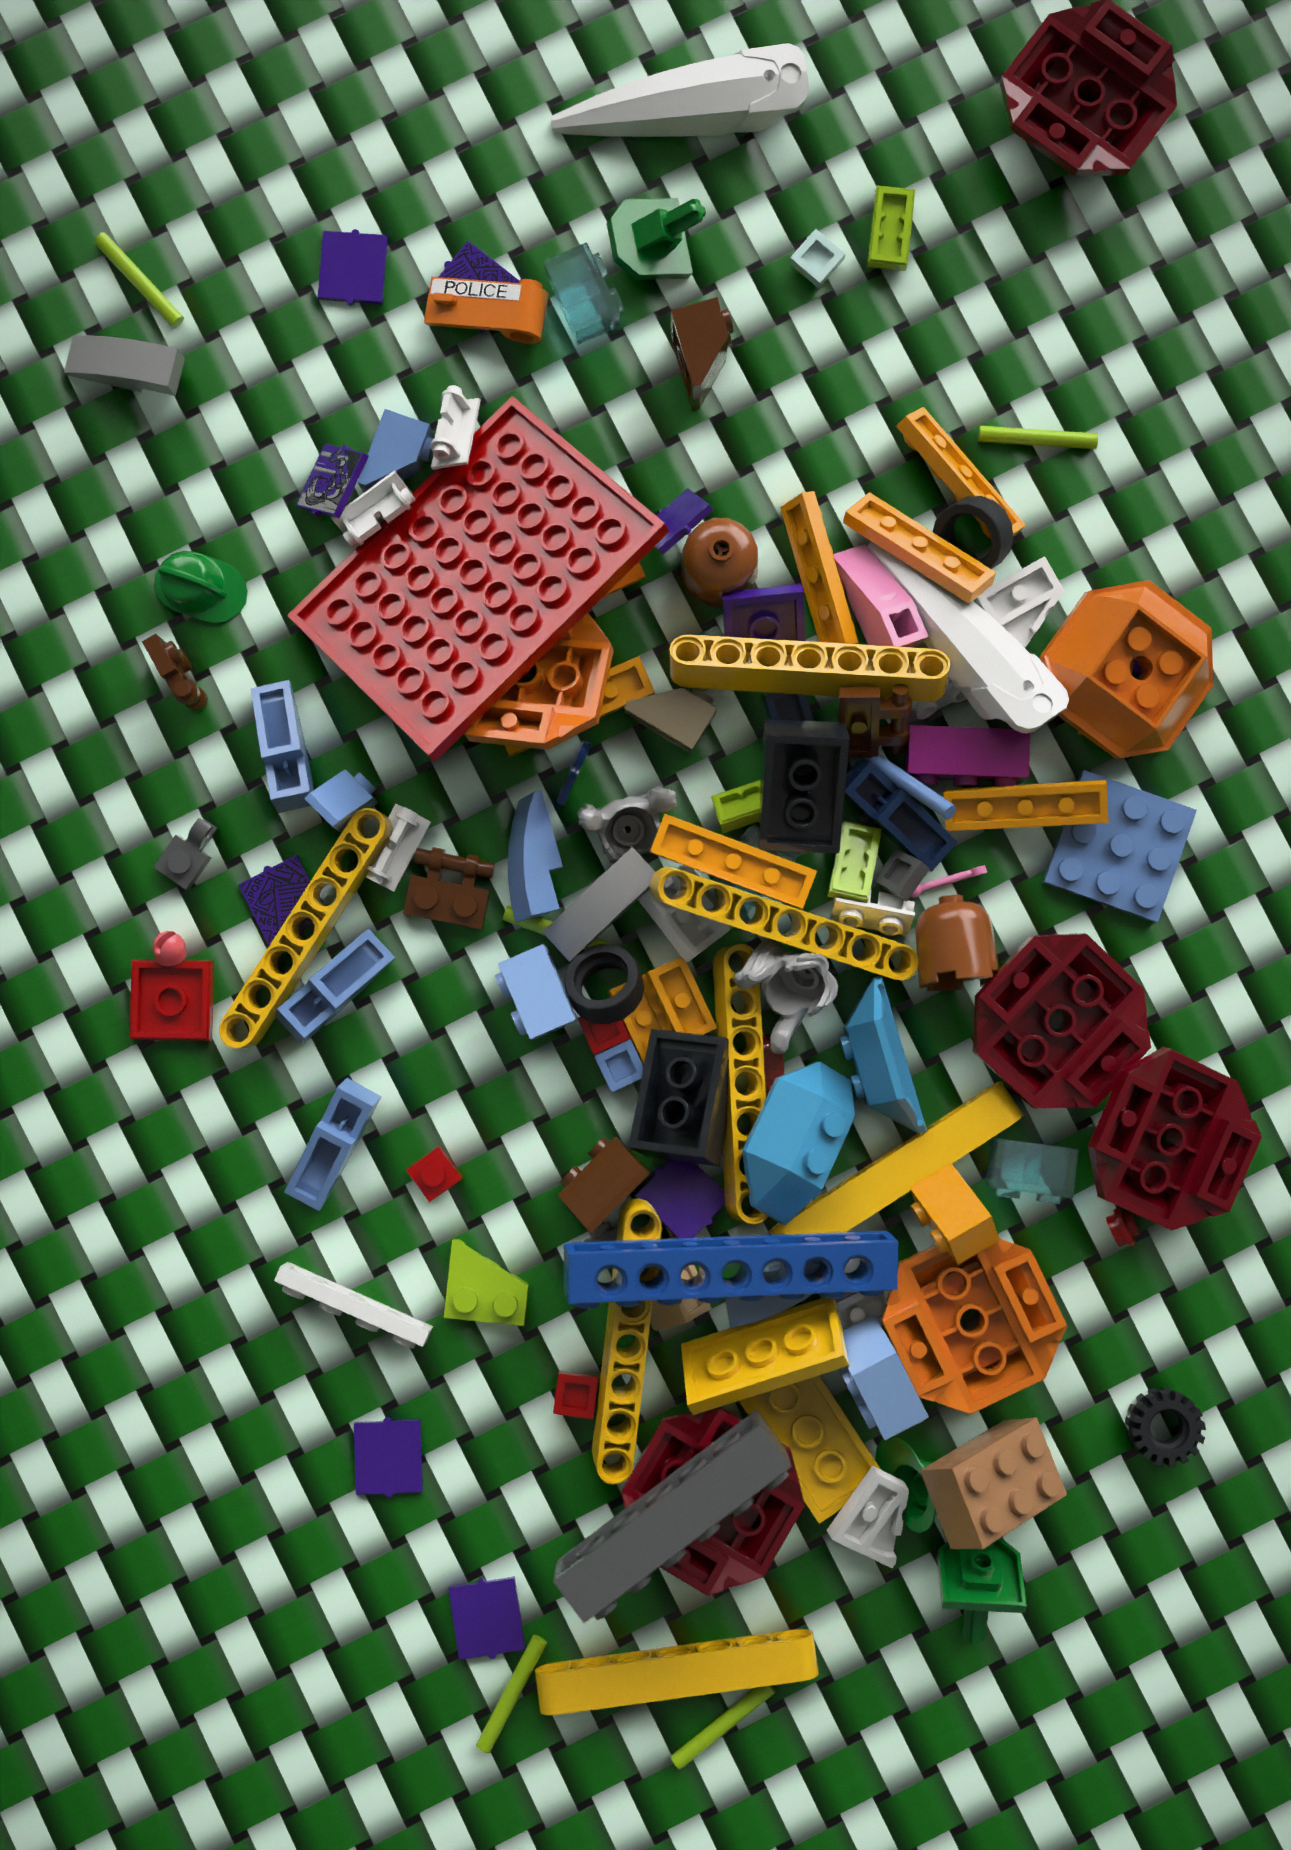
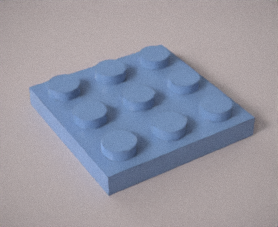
M1083 770L1080 772L1078 781L1107 780L1109 823L1062 825L1042 883L1157 923L1197 810Z

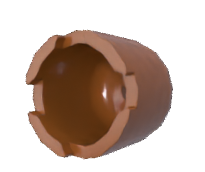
M712 518L700 523L688 535L680 559V577L686 591L697 600L707 603L710 607H723L722 593L752 589L758 576V547L752 533L741 523L729 518ZM719 544H723V545H725L726 547H725V548H721V546H720ZM714 548L718 551V555L714 553Z
M962 895L939 897V904L928 907L920 914L916 921L915 935L919 988L927 987V991L963 990V982L980 980V987H983L999 970L990 915L982 906L976 903L963 902Z

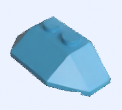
M882 975L871 978L843 1027L845 1036L839 1038L845 1060L852 1059L856 1075L850 1076L856 1099L863 1098L865 1105L919 1134L927 1132Z
M814 1062L775 1078L742 1150L745 1175L750 1191L749 1201L751 1207L779 1223L787 1225L823 1189L855 1118L850 1079L822 1062Z

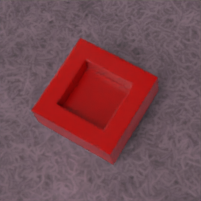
M581 1017L577 1018L593 1055L630 1039L622 1020L611 1024H593Z
M441 1146L435 1148L406 1170L429 1203L463 1178Z
M559 1371L553 1414L593 1419L599 1376Z

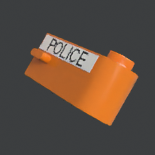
M431 277L424 323L431 326L500 331L503 336L512 341L536 344L542 338L549 294L542 288L543 285L540 282L532 279H521L519 283Z

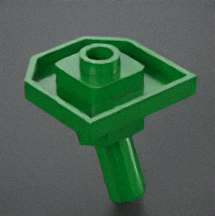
M678 198L625 199L606 223L613 261L635 280L689 278L693 271L685 230L702 222L703 217L706 215L705 207L701 205L698 199H691L682 205H679Z
M999 1538L984 1549H951L948 1541L939 1548L937 1559L942 1609L964 1610L962 1636L965 1640L978 1644L986 1639L988 1611L1025 1613L1027 1604L1021 1555L1004 1539Z

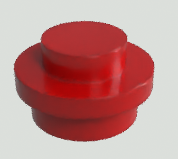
M1120 1207L1113 1209L1114 1214L1107 1216L1106 1221L1119 1247L1126 1244L1130 1247L1136 1245L1134 1236L1139 1235L1140 1230L1132 1213L1127 1212L1124 1214Z

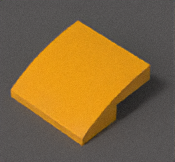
M682 957L642 975L645 986L642 1001L633 1013L622 1020L642 1063L645 1062L651 1029L700 1035L717 1029L691 970ZM626 983L609 990L610 998L619 993Z

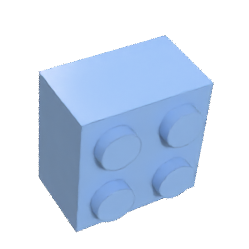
M544 944L498 963L501 973L496 974L495 978L504 998H513L517 1010L511 1012V1015L520 1035L528 1034L530 1039L535 1040L578 1021L550 952Z
M873 1314L843 1330L849 1366L838 1370L868 1428L871 1429L877 1426L884 1440H887L929 1418L897 1352L875 1315Z

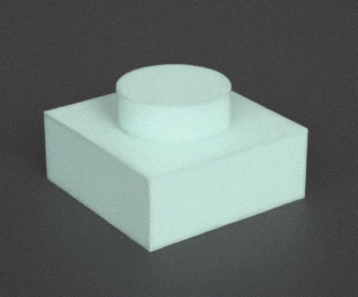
M815 229L790 257L789 264L816 287L820 288L843 262L846 253Z

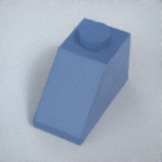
M384 409L368 453L369 457L358 480L363 493L394 470L402 480L421 472L424 461L430 462L433 457L431 442L434 435L430 424Z
M343 770L304 798L333 828L341 833L357 811L363 808L373 809L379 803L371 795L376 788L360 772L353 777L347 770Z

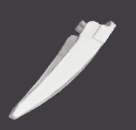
M787 43L744 49L734 55L660 72L603 92L552 115V132L588 136L672 137L725 136L726 133L762 131L774 125L779 118L797 112L804 106L809 91L805 55L799 47Z
M871 542L868 544L867 547L913 599L929 635L924 640L925 644L929 649L940 650L946 654L950 661L949 679L956 689L960 688L981 718L985 720L1001 719L1016 731L1031 733L1059 715L1067 707L1069 697L1064 686L1035 654H1030L1010 633L974 601L970 604L966 603L875 543Z

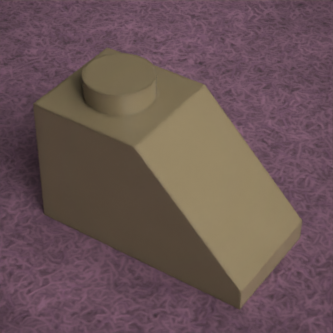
M679 688L627 701L624 706V714L692 755L716 716L717 708L712 705L714 700L706 693L696 688H693L692 692Z

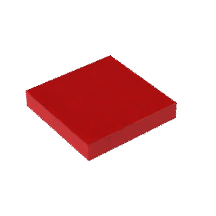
M132 960L129 1040L212 1041L214 961L183 960L174 966H163L156 960Z

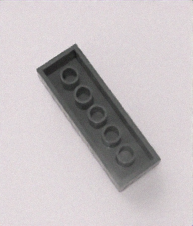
M756 1409L560 1557L556 1564L554 1584L583 1623H586L592 1617H595L596 1620L604 1618L617 1606L615 1601L628 1590L631 1594H634L645 1587L652 1579L649 1575L662 1564L665 1568H669L678 1562L686 1553L684 1548L695 1539L703 1542L711 1537L720 1528L718 1524L720 1520L730 1513L737 1516L748 1509L754 1502L753 1495L765 1486L768 1490H771L781 1484L789 1475L786 1470L792 1467L786 1448Z

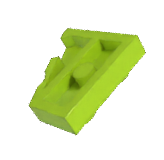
M453 1239L444 1318L524 1326L529 1284L516 1275L510 1274L488 1257L485 1258L471 1249L460 1239Z

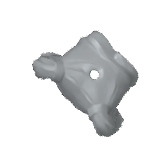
M656 786L640 797L630 796L614 800L602 808L596 809L592 804H584L577 811V816L580 820L579 825L587 830L597 831L602 843L603 853L607 855L610 863H615L632 847L640 855L650 852L660 827L659 814L676 807L677 795L675 791ZM625 826L630 827L629 833H624L623 829Z
M765 940L755 948L743 969L734 974L733 981L737 984L738 988L742 989L752 988L761 982L762 990L769 1006L774 1012L781 1015L770 1036V1049L775 1054H782L788 1050L790 1038L801 1024L806 1013L809 1017L814 1016L834 1001L837 996L838 984L833 975L828 971L829 963L823 955L788 952L778 941Z

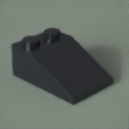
M764 719L758 849L766 851L839 853L850 742L845 723Z
M651 1029L628 1145L630 1149L645 1157L720 1167L727 1130L728 1038Z

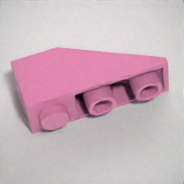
M866 544L833 554L840 581L868 645L916 648L929 637L913 599Z

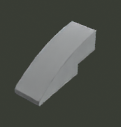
M73 335L64 374L137 392H142V389L176 396L185 358L178 348L108 336Z
M632 847L543 931V934L571 962L576 955L589 946L650 889V881L655 871Z

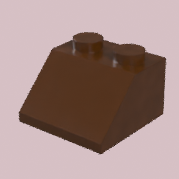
M717 297L671 310L670 338L692 411L701 408L726 363L727 347L732 346L730 333H733V324L728 309L721 310Z
M616 1135L610 1142L605 1137H602L587 1153L592 1160L582 1170L575 1165L559 1182L564 1189L558 1196L590 1233L619 1206L650 1172V1169Z

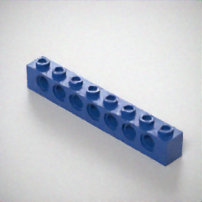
M888 1231L564 1243V1294L568 1304H574L575 1307L583 1309L596 1308L601 1302H616L619 1306L634 1307L640 1305L641 1301L657 1300L659 1304L677 1305L682 1303V1299L698 1298L703 1303H719L723 1301V1297H739L740 1300L754 1302L763 1300L764 1295H779L783 1299L798 1300L802 1299L804 1294L819 1293L820 1296L826 1298H839L844 1296V1292L859 1291L860 1294L865 1296H881L884 1294V1290H897L898 1241ZM860 1258L859 1266L855 1271L844 1273L845 1266L851 1259ZM820 1260V1266L816 1272L809 1275L804 1274L805 1266L810 1261ZM774 1261L780 1262V1268L774 1275L763 1276V1271L769 1263ZM731 1263L740 1264L739 1271L735 1276L730 1278L722 1277L723 1270L727 1265ZM699 1265V1272L694 1278L688 1280L681 1278L682 1271L687 1266ZM650 1266L659 1268L658 1274L654 1279L650 1281L639 1279L641 1272L645 1268ZM607 1268L618 1270L617 1276L611 1282L602 1283L598 1281V1276L603 1270Z

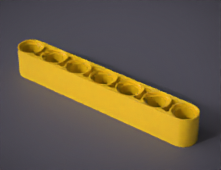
M705 635L679 636L675 638L669 648L671 679L677 685L686 688L839 697V687H880V699H889L892 696L893 687L897 684H904L909 688V697L912 701L933 702L945 694L950 669V661L946 654L940 650L928 648Z
M363 808L351 817L221 1020L219 1036L226 1046L231 1048H251L262 1040L276 1018L277 1008L287 1001L370 871L367 869L368 865L371 867L374 865L389 842V838L393 833V827L390 819L385 814L372 808ZM370 818H377L380 823L378 834L372 838H366L363 833L364 823ZM354 851L358 856L357 867L353 871L345 872L342 868L341 860L347 852ZM327 885H333L336 890V899L331 905L324 906L320 900L321 890ZM310 918L314 923L315 931L309 939L303 940L299 934V925L304 919ZM288 952L293 959V965L289 972L283 974L278 969L277 960L282 953ZM261 986H266L271 993V1000L266 1007H261L256 1001V992ZM241 1019L249 1026V1034L244 1041H240L234 1033V1027Z
M661 868L654 873L650 881L652 895L660 902L815 954H821L824 957L894 980L903 981L909 979L918 968L917 953L913 948L905 944L676 868ZM675 875L680 880V890L675 896L667 897L663 890L666 879ZM714 888L718 894V902L712 909L705 910L701 902L702 896L708 889ZM752 901L755 906V914L751 920L743 922L740 918V908L744 903ZM789 913L792 918V927L787 933L780 934L777 928L778 920L784 914ZM826 926L829 931V938L825 944L817 946L815 934L819 928ZM862 938L865 942V951L860 957L854 958L852 946L855 941ZM899 950L902 957L901 963L896 969L891 970L889 958L892 953Z
M737 944L723 947L716 953L713 959L716 1036L729 1039L727 1130L722 1152L725 1206L730 1217L736 1221L758 1224L762 1223L768 1216L755 1208L749 1215H745L742 1212V1200L750 1194L746 1175H743L740 1171L739 1162L743 1156V1147L766 1100L760 983L752 988L742 989L738 988L737 984L733 981L734 974L736 973L729 967L730 955L734 952L741 957L743 969L754 951L748 945ZM736 992L743 997L745 1003L742 1012L739 1014L734 1012L731 1007V998ZM739 1032L744 1035L747 1042L746 1048L741 1054L737 1053L733 1047V1038ZM740 1073L745 1074L749 1082L748 1088L743 1094H740L735 1087V1079ZM743 1113H746L751 1121L750 1129L745 1134H741L737 1128V1120Z
M999 1081L926 1127L927 1132L915 1134L813 1200L810 1204H807L787 1225L778 1223L769 1230V1233L771 1235L848 1232L910 1191L909 1187L946 1165L956 1162L1013 1125L1024 1115L1003 1082Z
M632 1199L624 1204L619 1214L616 1241L660 1239L661 1220L649 1202L643 1199ZM639 1214L650 1216L648 1224L642 1229L631 1228V1221L635 1216ZM650 1266L645 1268L641 1272L639 1279L642 1281L654 1279L657 1267ZM614 1268L612 1272V1280L615 1279L618 1270ZM653 1300L641 1301L640 1305L632 1308H624L617 1305L616 1302H609L592 1444V1458L600 1478L610 1484H619L627 1480L633 1470ZM627 1334L636 1336L632 1345L624 1348L617 1346L620 1337ZM621 1374L631 1376L630 1381L624 1386L617 1387L612 1385L613 1380ZM615 1414L626 1415L623 1423L612 1426L607 1424L608 1420ZM617 1453L621 1455V1458L615 1464L608 1465L603 1463L604 1459L610 1454Z
M794 1629L553 1662L541 1665L535 1669L541 1714L560 1715L801 1682L813 1679L819 1674L814 1635L808 1629Z

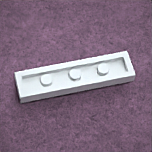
M290 1262L280 1266L274 1279L275 1282L283 1285L281 1290L284 1293L298 1299H304L305 1295L320 1301L319 1308L337 1316H340L342 1311L357 1318L355 1321L357 1325L369 1331L377 1332L379 1328L394 1334L392 1337L393 1341L408 1348H414L416 1344L423 1347L433 1329V1326Z

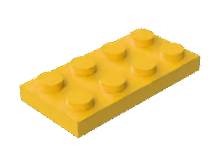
M824 1297L787 1309L757 1322L728 1328L681 1344L687 1406L693 1415L849 1366L839 1309L834 1298Z
M820 1375L739 1401L748 1415L757 1409L781 1443L791 1448L804 1502L819 1524L843 1508L872 1466L881 1470Z

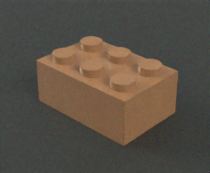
M1037 1417L1004 1420L920 1470L951 1549H984L1067 1495Z

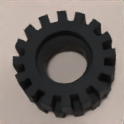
M1161 1387V1390L1151 1388L1148 1389L1149 1394L1145 1396L1140 1393L1135 1397L1138 1400L1137 1404L1133 1405L1131 1403L1128 1408L1131 1412L1130 1417L1126 1416L1125 1424L1129 1426V1430H1126V1433L1133 1442L1131 1443L1133 1447L1145 1458L1160 1466L1165 1463L1169 1467L1176 1466L1177 1461L1183 1464L1190 1461L1187 1456L1190 1453L1196 1456L1200 1451L1196 1448L1198 1442L1203 1444L1205 1437L1201 1435V1430H1206L1205 1422L1200 1418L1203 1416L1200 1409L1195 1407V1403L1189 1398L1169 1388ZM1164 1411L1174 1413L1180 1422L1177 1436L1167 1442L1154 1439L1150 1430L1152 1419L1158 1413Z

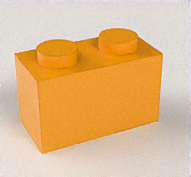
M952 1163L909 1187L915 1201L914 1204L910 1205L915 1218L922 1227L927 1224L931 1227L933 1231L930 1232V1236L939 1252L944 1254L948 1251L957 1265L1000 1241L992 1216Z

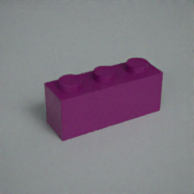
M909 725V740L904 752V771L925 786L938 785V779L954 780L953 786L977 787L978 781H993V786H1013L1029 778L1030 733H1021L1014 729Z

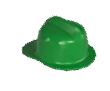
M180 551L166 558L156 572L155 588L157 596L162 603L176 612L201 621L217 624L230 621L240 614L246 604L248 590L245 579L236 568L215 558L197 552Z
M892 1436L887 1440L882 1439L876 1447L875 1461L882 1471L904 1481L909 1489L907 1505L902 1512L904 1524L912 1531L918 1533L929 1530L934 1523L937 1513L920 1470L932 1464V1462L919 1459L912 1448L898 1437Z

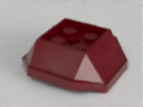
M1099 0L1091 2L1089 6L1069 8L1048 14L1004 72L999 83L1010 130L1073 176L1127 175L1177 107L1176 86L1172 66L1174 63L1172 44L1111 0ZM1079 94L1089 95L1094 102H1084L1080 99Z
M1086 933L1029 936L993 975V978L975 995L973 1053L1032 1108H1096L1113 1090L1121 1070L1139 1061L1151 1048L1150 1033L1147 1030V1008L1144 988ZM1059 1009L1063 1014V1023L1057 1030L1053 1031L1049 1026V1017L1053 1011Z
M1165 1047L1121 1070L1088 1145L1097 1197L1169 1230L1194 1224L1209 1216L1215 1217L1230 1212L1262 1139L1256 1121L1251 1118L1246 1099L1238 1082L1177 1051ZM1166 1130V1139L1164 1143L1161 1144V1136L1163 1132Z
M722 1407L696 1415L687 1412L663 1417L633 1468L631 1475L622 1487L625 1508L743 1419ZM783 1444L787 1450L792 1467L786 1470L789 1475L781 1484L771 1490H768L765 1486L752 1496L754 1502L748 1509L737 1516H734L732 1513L728 1514L718 1522L720 1528L711 1537L703 1542L695 1539L684 1548L686 1553L678 1562L669 1568H665L663 1564L659 1568L706 1596L763 1578L805 1506L791 1448Z

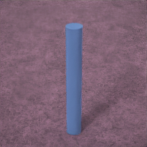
M878 754V757L860 758L871 761L892 783L904 789L908 794L946 820L955 814V805L880 754Z

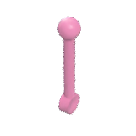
M979 866L919 884L910 897L916 898L923 891L987 873L986 866Z

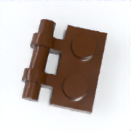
M157 634L143 640L142 643L160 676L167 682L174 697L193 711L205 708L208 702L207 694L190 678L188 671L192 670L193 667L181 648L177 649L172 640L165 642Z
M895 685L892 689V696L889 699H880V687H839L838 722L846 724L849 734L848 758L878 757V746H890V752L895 755H901L906 751V744L908 743L910 733L907 717L912 712V699L909 697V688L906 685ZM880 719H891V723L888 726H879Z
M433 847L432 851L416 848L414 864L428 866L427 878L411 875L403 914L483 930L490 890L476 888L475 885L477 876L492 879L495 863L482 861L480 856L468 854L467 858L446 854L445 849ZM442 869L464 873L462 885L441 881Z

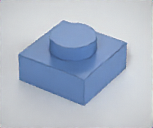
M631 1039L594 1056L611 1093L642 1078L644 1066Z

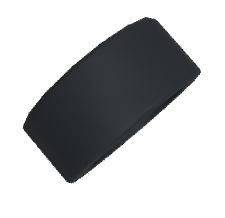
M969 496L944 509L935 521L933 533L960 549L955 539V522L958 517L964 514L974 515L986 524L992 543L991 550L987 556L976 560L990 569L1002 563L1011 550L1014 537L1012 523L1006 511L999 504L983 496Z
M610 944L592 946L576 955L566 968L564 978L566 993L572 1007L581 1018L593 1024H611L625 1019L636 1010L642 1001L645 987L641 972L633 956L626 949ZM616 968L626 973V984L619 993L611 998L590 1000L582 994L583 984L596 971Z

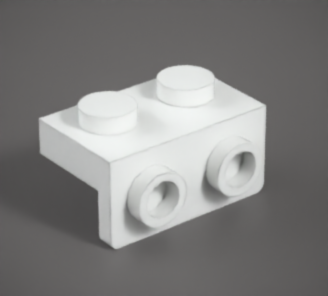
M684 865L678 868L679 870L699 876L692 868ZM677 876L669 877L664 883L663 890L667 897L675 896L680 890L681 884ZM651 889L638 899L686 963L733 928V926L662 903L652 895ZM708 889L704 892L701 902L704 909L708 910L712 909L718 900Z

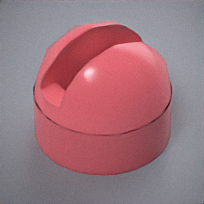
M173 931L159 933L153 942L155 960L163 966L177 965L187 955L184 940Z

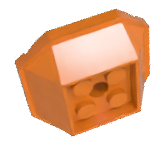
M1150 580L1084 592L1039 657L1040 661L1064 686L1068 693L1069 702L1067 707L1058 716L1115 759L1169 750L1214 685L1212 628ZM1133 659L1141 667V674L1138 679H1135L1130 673V663Z
M587 612L464 733L469 741L549 750L598 724L614 650L610 641L590 614ZM535 675L531 681L521 682L526 676Z
M1001 1238L1000 1241L957 1265L948 1251L941 1254L935 1245L898 1262L897 1290H889L881 1316L886 1332L918 1397L969 1414L977 1412L1045 1379L1054 1359L1059 1341L1062 1340L1067 1328L1063 1315L1032 1251ZM969 1309L978 1310L980 1316L978 1324L972 1329H963L960 1324L961 1315Z

